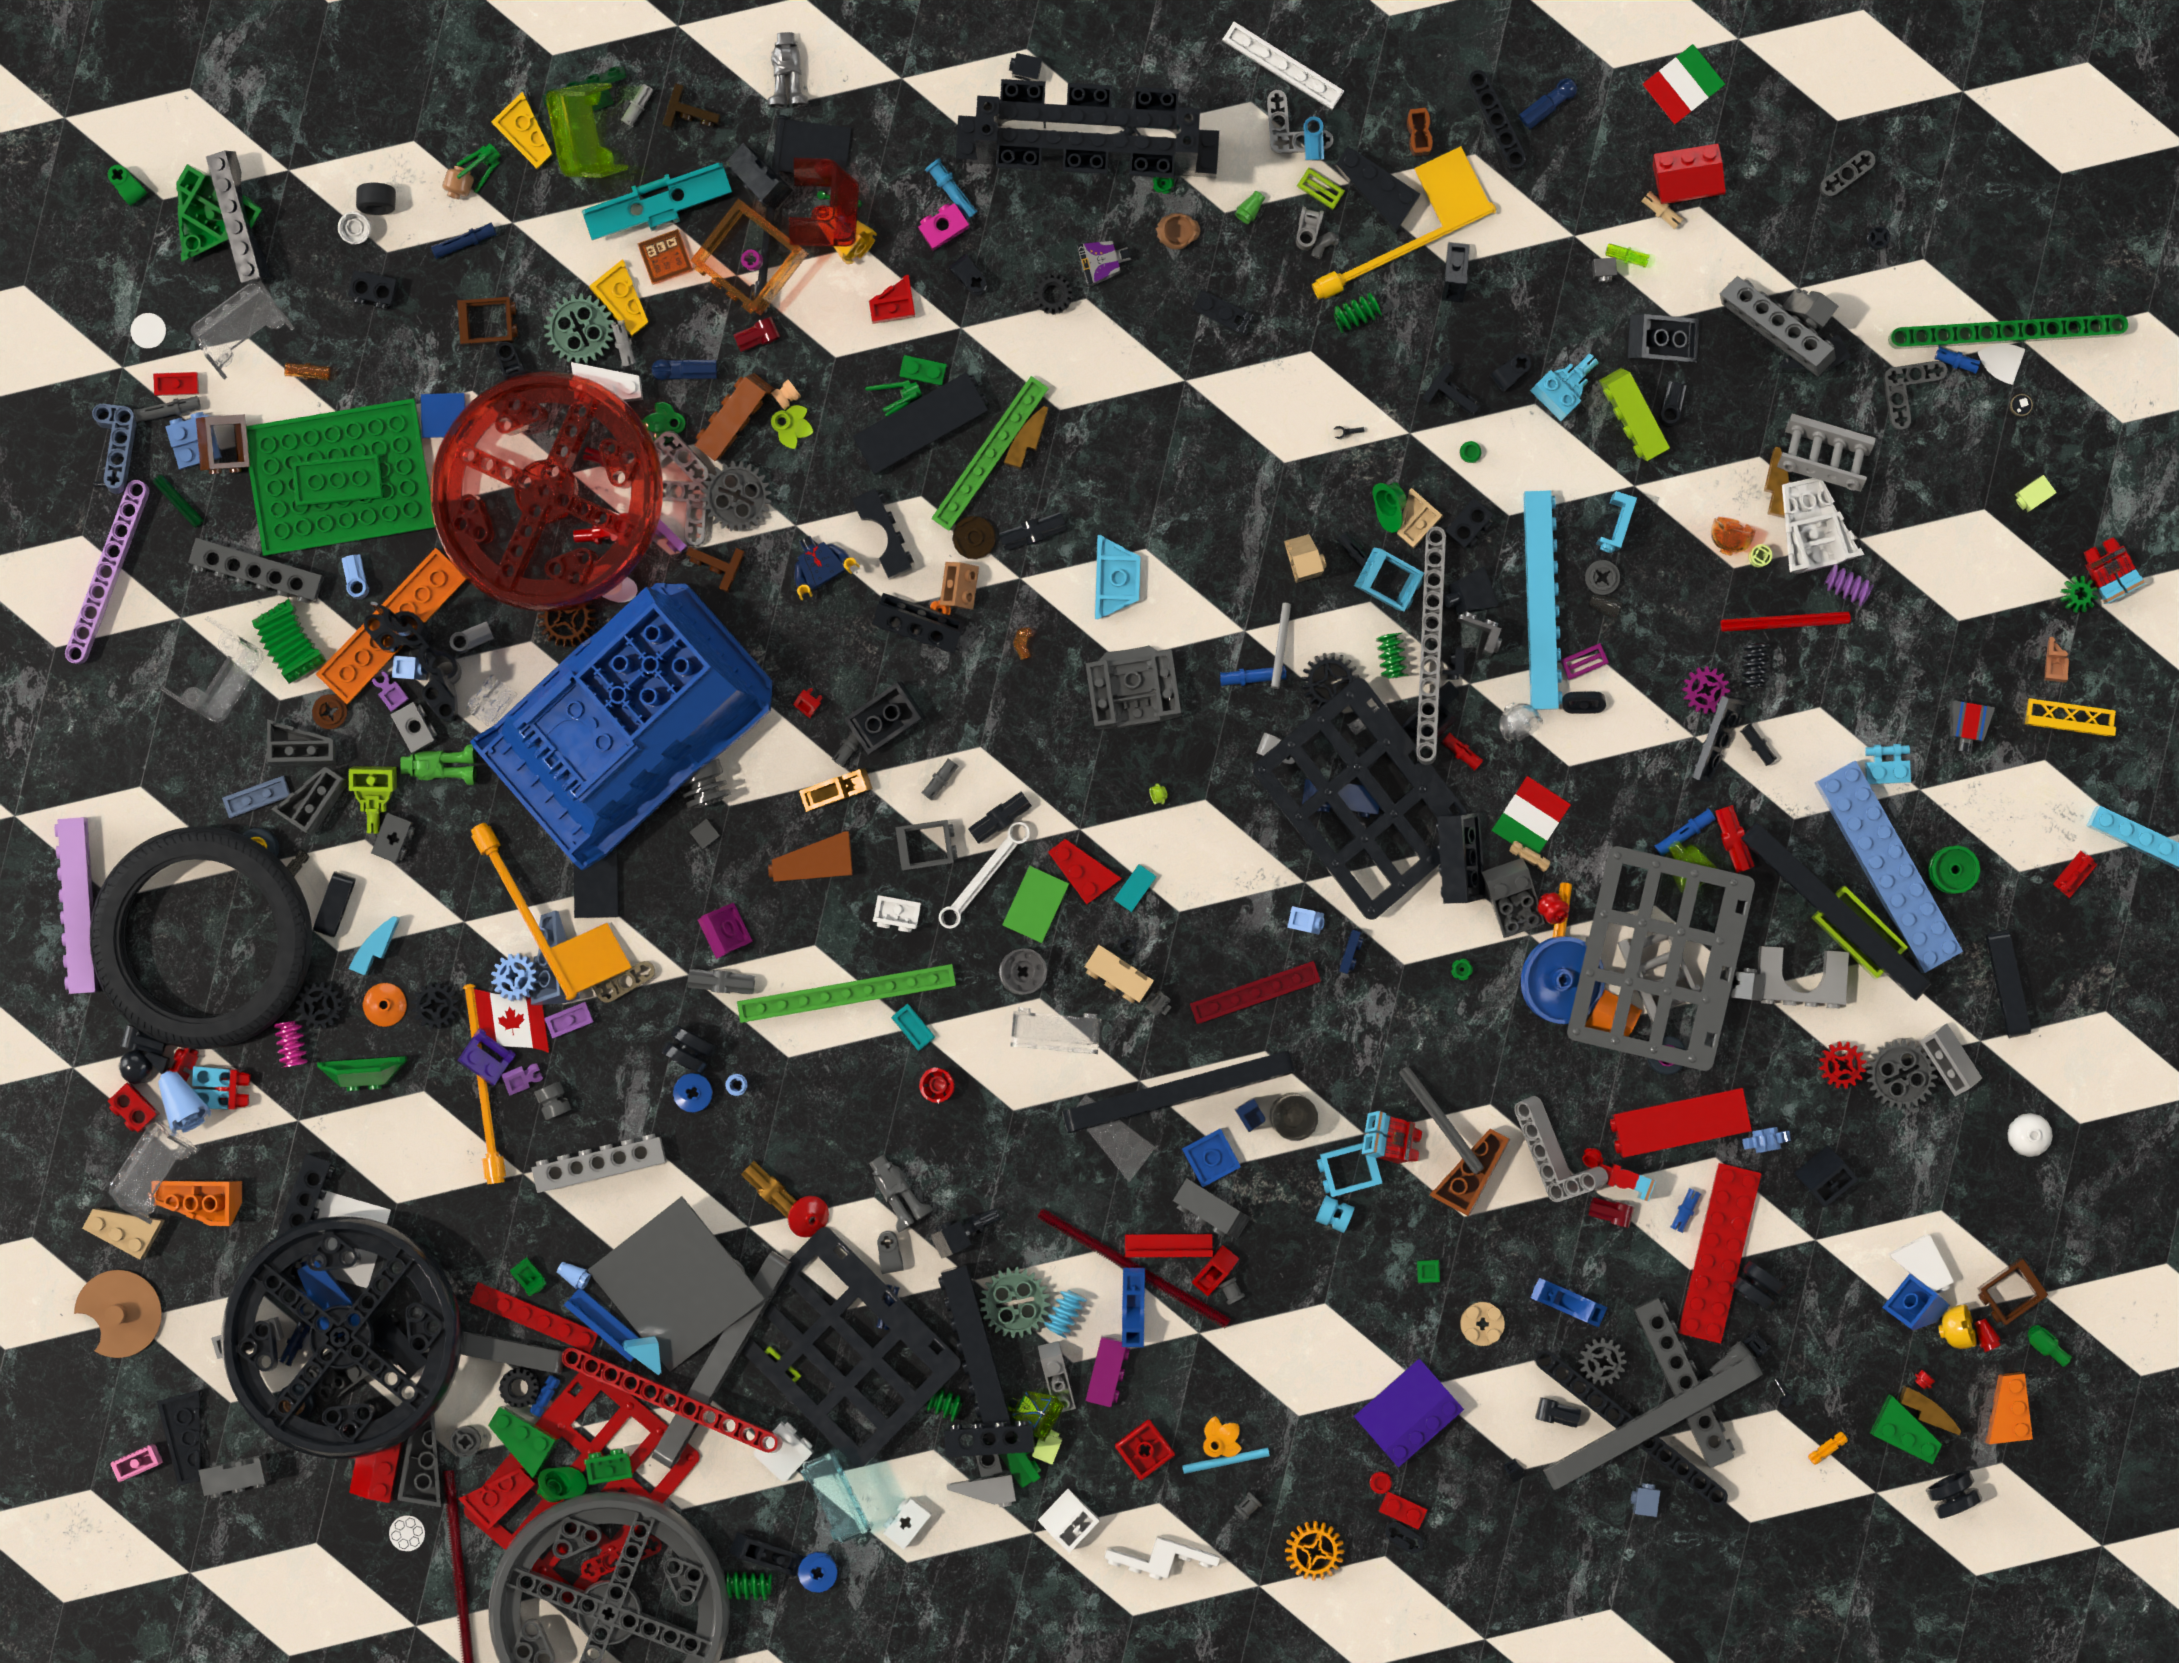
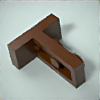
M691 547L688 548L686 555L690 557L689 562L698 566H701L702 563L709 565V570L721 575L722 571L725 572L719 589L728 593L745 556V552L736 548L729 564Z

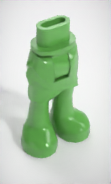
M469 744L461 752L423 751L411 754L410 757H401V774H410L411 777L415 776L419 780L427 781L434 778L464 779L467 785H475L477 776L476 766L444 767L443 763L476 764V750L472 744Z

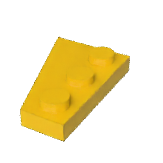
M523 92L491 121L537 170L553 155Z
M623 259L589 286L617 321H625L627 333L631 337L648 324L647 317L637 297Z

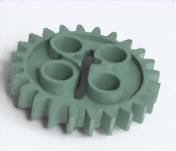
M580 293L579 299H576L571 294V301L563 297L564 304L561 305L555 302L558 309H550L553 316L546 317L550 324L544 325V328L550 330V332L546 333L545 337L552 339L547 343L548 346L555 345L552 352L555 354L560 351L559 358L562 360L567 356L568 363H571L573 358L578 364L581 359L588 364V358L590 357L597 361V353L604 356L602 349H610L606 344L607 341H614L609 336V334L614 333L613 329L609 328L614 322L613 320H608L612 315L611 312L604 313L606 305L599 307L600 300L597 299L593 303L591 295L586 300H584L582 293ZM584 309L589 310V318L581 320L579 318L580 311ZM570 312H574L578 323L584 327L582 330L589 342L588 347L585 346L581 335L578 332H574L577 330V327L570 316ZM563 319H569L571 322L570 327L566 330L560 329L559 326ZM598 329L600 331L599 337L597 339H590V330ZM574 338L580 340V346L577 349L569 347V342Z
M1007 1267V1274L1005 1275L999 1270V1278L992 1275L993 1283H985L989 1289L981 1291V1293L986 1295V1298L980 1299V1302L986 1305L980 1308V1311H987L983 1319L990 1318L991 1321L988 1326L990 1327L995 1324V1332L997 1333L1002 1329L1004 1337L1008 1332H1011V1336L1014 1338L1015 1333L1019 1332L1022 1338L1025 1330L1031 1335V1327L1038 1330L1037 1322H1045L1041 1317L1042 1314L1049 1315V1312L1044 1309V1307L1051 1305V1303L1045 1302V1299L1050 1297V1294H1043L1047 1286L1040 1287L1039 1284L1042 1278L1035 1281V1272L1028 1276L1027 1268L1024 1269L1023 1273H1019V1268L1016 1267L1015 1272L1012 1273L1010 1268ZM1025 1283L1030 1287V1292L1027 1295H1020L1017 1288L1020 1284ZM999 1288H1005L1008 1291L1009 1295L1006 1299L1000 1300L997 1298L996 1291ZM1012 1297H1016L1017 1300L1034 1297V1301L1019 1303L1018 1308H1014L1013 1305L1001 1308L996 1307V1304L1011 1302ZM1025 1305H1030L1034 1308L1032 1316L1026 1317L1022 1314V1308ZM1008 1309L1012 1312L1013 1318L1010 1321L1001 1319L1000 1313L1003 1310Z

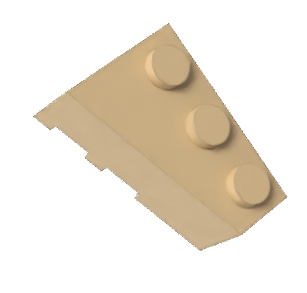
M1309 534L1284 541L1296 583L1322 575L1326 567L1323 554L1319 555L1318 549Z
M1100 945L1097 946L1084 966L1088 969L1086 971L1088 975L1096 980L1098 977H1101L1106 981L1104 985L1114 992L1118 988L1124 992L1122 997L1131 1003H1134L1135 1000L1140 1003L1154 981Z
M95 1208L92 1209L82 1229L141 1260L146 1257L165 1220Z

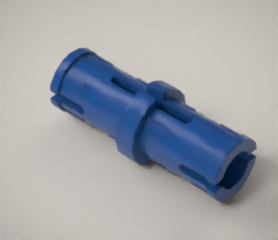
M1941 346L1938 347L1937 355L1934 358L1935 360L1952 365V368L1957 369L1959 367L1974 374L1977 373L1978 365H1980V360L1964 356L1959 351L1956 353L1947 350Z
M1691 1188L1688 1189L1682 1205L1678 1206L1677 1209L1679 1211L1670 1226L1676 1230L1679 1222H1681L1677 1230L1681 1233L1684 1232L1690 1216L1694 1215L1693 1209L1702 1195L1696 1191L1693 1199H1691L1694 1192Z

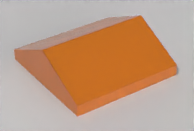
M1604 989L1602 997H1600L1594 1010L1590 1013L1585 1027L1611 1032L1618 996ZM1630 1004L1623 1035L1627 1037L1631 1034L1642 1012V1009Z

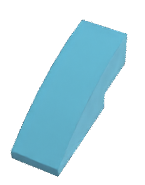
M393 916L380 925L362 944L348 969L362 975H368L375 956L379 958L385 957L400 918Z

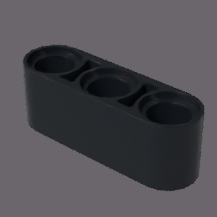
M334 871L318 912L313 931L333 938L336 936L356 878Z

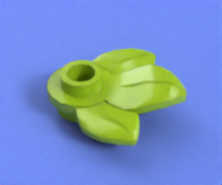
M791 406L786 411L776 412L771 418V425L778 432L779 441L791 449L796 448L797 438H804L813 433L811 425L803 419L807 413V408L803 406ZM780 418H785L786 424L780 426L778 424V420Z

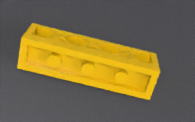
M2029 698L2025 725L2112 737L2115 736L2116 727H2114L2116 711ZM2033 704L2041 705L2046 713L2042 716L2032 715ZM2059 707L2063 708L2068 716L2063 720L2056 719L2051 712ZM2079 710L2085 711L2090 719L2084 723L2077 722L2073 715ZM2090 712H2095L2096 714L2092 716ZM2101 713L2109 714L2108 726L2099 725L2094 718Z

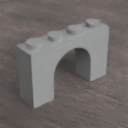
M1759 946L1757 974L1765 975L1761 1003L1774 1004V1000H1783V1005L1796 1006V1001L1805 1002L1807 1007H1818V1003H1827L1826 1008L1840 1009V1004L1846 1005L1849 952L1824 951L1823 976L1820 983L1813 990L1800 993L1792 990L1783 979L1784 948Z

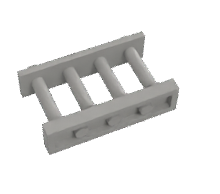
M1791 414L1785 432L1792 434L1788 454L1782 453L1777 467L1787 472H1795L1843 486L1849 490L1861 492L1867 479L1866 476L1859 475L1863 456L1870 455L1876 438ZM1801 437L1813 440L1809 460L1796 456ZM1822 443L1834 446L1830 466L1818 463ZM1843 449L1855 452L1851 472L1838 469Z
M1658 933L1646 937L1644 948L1666 938L1671 946L1673 937ZM1624 939L1617 942L1625 963H1627L1631 942ZM1670 951L1644 963L1640 962L1637 977L1644 979L1643 974H1646L1645 971L1666 963ZM1682 957L1681 970L1678 973L1677 981L1685 978L1689 989L1701 992L1699 985H1694ZM1663 978L1657 980L1656 982L1663 983ZM1638 991L1651 1023H1653L1658 1002H1654L1652 994ZM1672 999L1671 1008L1684 1001Z

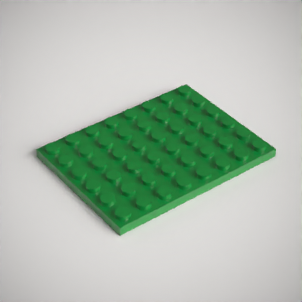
M414 398L246 426L250 464L249 473L263 556L436 528ZM379 454L383 498L307 506L295 505L291 462Z

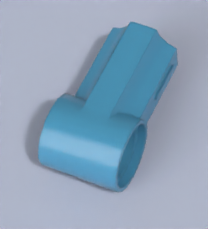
M1309 117L1303 125L1305 160H1324L1323 122L1318 117ZM1310 121H1316L1319 124V131L1311 133L1307 128V124Z

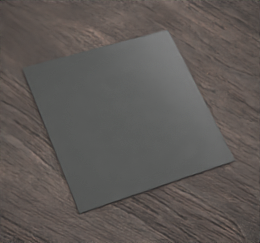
M682 1196L587 1270L642 1338L656 1337L659 1344L660 1360L669 1371H672L765 1299Z

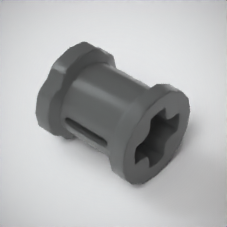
M1232 1277L1218 1285L1219 1288L1223 1289L1228 1299V1305L1245 1297V1294L1241 1293L1235 1282L1237 1280L1236 1277Z
M1251 1492L1247 1493L1248 1496L1239 1505L1234 1506L1247 1521L1250 1519L1249 1516L1258 1507L1261 1508L1263 1506Z

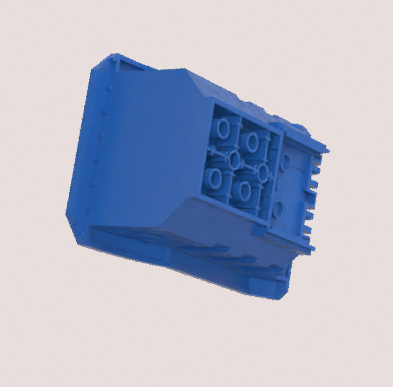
M656 583L651 588L645 587L602 629L581 643L494 726L478 734L470 742L473 748L570 860L581 870H585L606 857L700 768L733 745L771 711L772 679L689 585Z

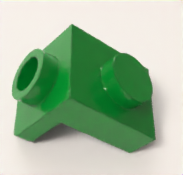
M527 1257L510 1270L514 1278L525 1289L528 1296L540 1292L546 1284L541 1272Z

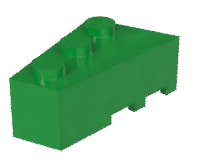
M1888 1394L1870 1434L1933 1464L1942 1444L1892 1395Z
M499 1406L488 1425L532 1478H536L559 1441L558 1438L505 1406Z

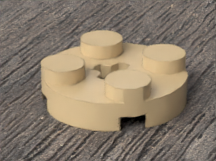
M1476 1302L1470 1305L1461 1316V1331L1466 1339L1475 1345H1490L1498 1341L1504 1331L1503 1315L1491 1303ZM1481 1318H1485V1321L1489 1323L1488 1326H1485L1484 1330H1480V1326H1476V1322H1479Z

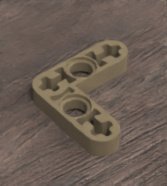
M643 961L633 966L630 970L612 979H608V983L604 984L607 989L612 988L613 990L610 999L607 996L602 997L604 992L602 986H599L597 989L596 985H594L592 988L601 1001L609 1003L652 979L655 975V967L652 963ZM642 965L650 967L649 976H639L638 978L641 981L637 983L631 971L635 970V974L642 970ZM625 975L632 978V985L629 988H623L620 984L621 978Z

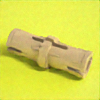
M1651 191L1646 196L1653 202L1646 197L1641 201L1656 213V217H1661L1673 229L1678 224L1672 218L1678 223L1683 220V218L1668 207V203L1661 204L1660 199Z

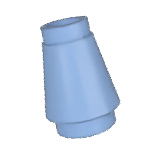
M733 1074L726 1081V1089L731 1095H742L747 1089V1080L740 1074ZM736 1080L740 1081L742 1084L741 1088L736 1089L734 1087V1082Z
M562 1262L557 1269V1273L575 1289L580 1288L583 1290L591 1277V1274L587 1273L586 1269Z

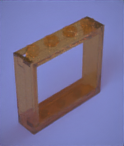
M738 198L690 261L696 265L694 269L702 276L708 274L712 277L710 280L712 284L719 289L722 286L728 290L726 295L735 302L740 299L743 302L741 307L750 314L755 311L761 316L809 253ZM743 213L792 251L754 301L750 300L705 264L706 260Z

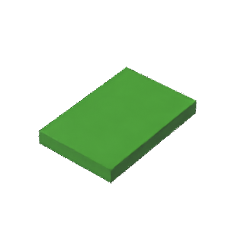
M1029 866L1002 925L1042 943L1069 883Z

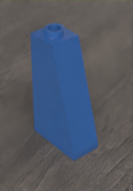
M320 1260L314 1262L316 1267L323 1265ZM307 1261L300 1263L302 1267L297 1269V1272L307 1295L324 1309L338 1304L352 1306L355 1303L330 1271H313L308 1267ZM354 1314L351 1317L352 1325L357 1326L360 1323V1316L358 1314ZM324 1317L321 1319L320 1325L322 1329L325 1330L329 1327L330 1322L328 1318ZM339 1333L338 1337L345 1335V1333Z

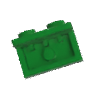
M1029 1452L999 1454L1021 1488L1041 1478L1038 1474L1041 1472V1469L1035 1460L1030 1462L1026 1456Z
M623 1448L610 1450V1454L602 1455L601 1452L588 1454L589 1458L584 1459L589 1485L633 1477L629 1451L623 1452Z

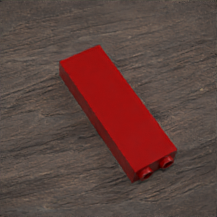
M1743 1088L1612 1114L1613 1119H1610L1611 1130L1616 1132L1617 1140L1614 1141L1615 1150L1623 1158L1752 1131Z

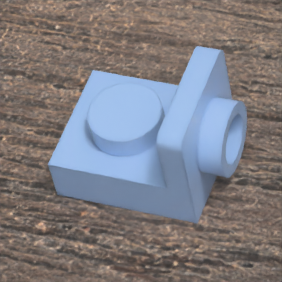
M394 656L392 678L426 680L427 671L421 666L418 657Z
M1292 906L1287 928L1320 934V930L1324 926V913Z

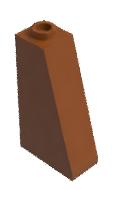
M849 831L839 833L772 859V864L768 865L769 878L773 877L774 882L853 875Z

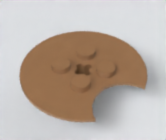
M125 1270L107 1271L92 1278L80 1291L74 1307V1314H86L92 1317L99 1325L101 1338L99 1345L94 1351L113 1358L128 1357L145 1349L155 1338L162 1318L161 1303L151 1284L143 1277Z

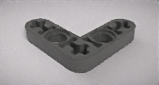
M1930 361L1892 367L1885 372L1883 381L1891 426L1895 430H1905L1911 423L1906 386L1943 379L1947 374V367L1943 362ZM1935 365L1939 369L1942 368L1939 377H1936L1935 373L1927 375L1929 379H1925L1926 372L1923 366H1927L1926 371L1934 369ZM1917 368L1920 370L1921 377L1919 380L1910 378L1909 372L1911 369ZM1905 369L1907 382H1904V378L1897 379L1896 383L1888 379L1892 372L1895 375H1902V370ZM1894 393L1902 395V404H1893L1891 397ZM1905 407V411L1902 410L1900 412L1901 417L1906 418V422L1903 423V426H1900L1899 423L1895 422V419L1899 416L1898 411L1893 413V409Z

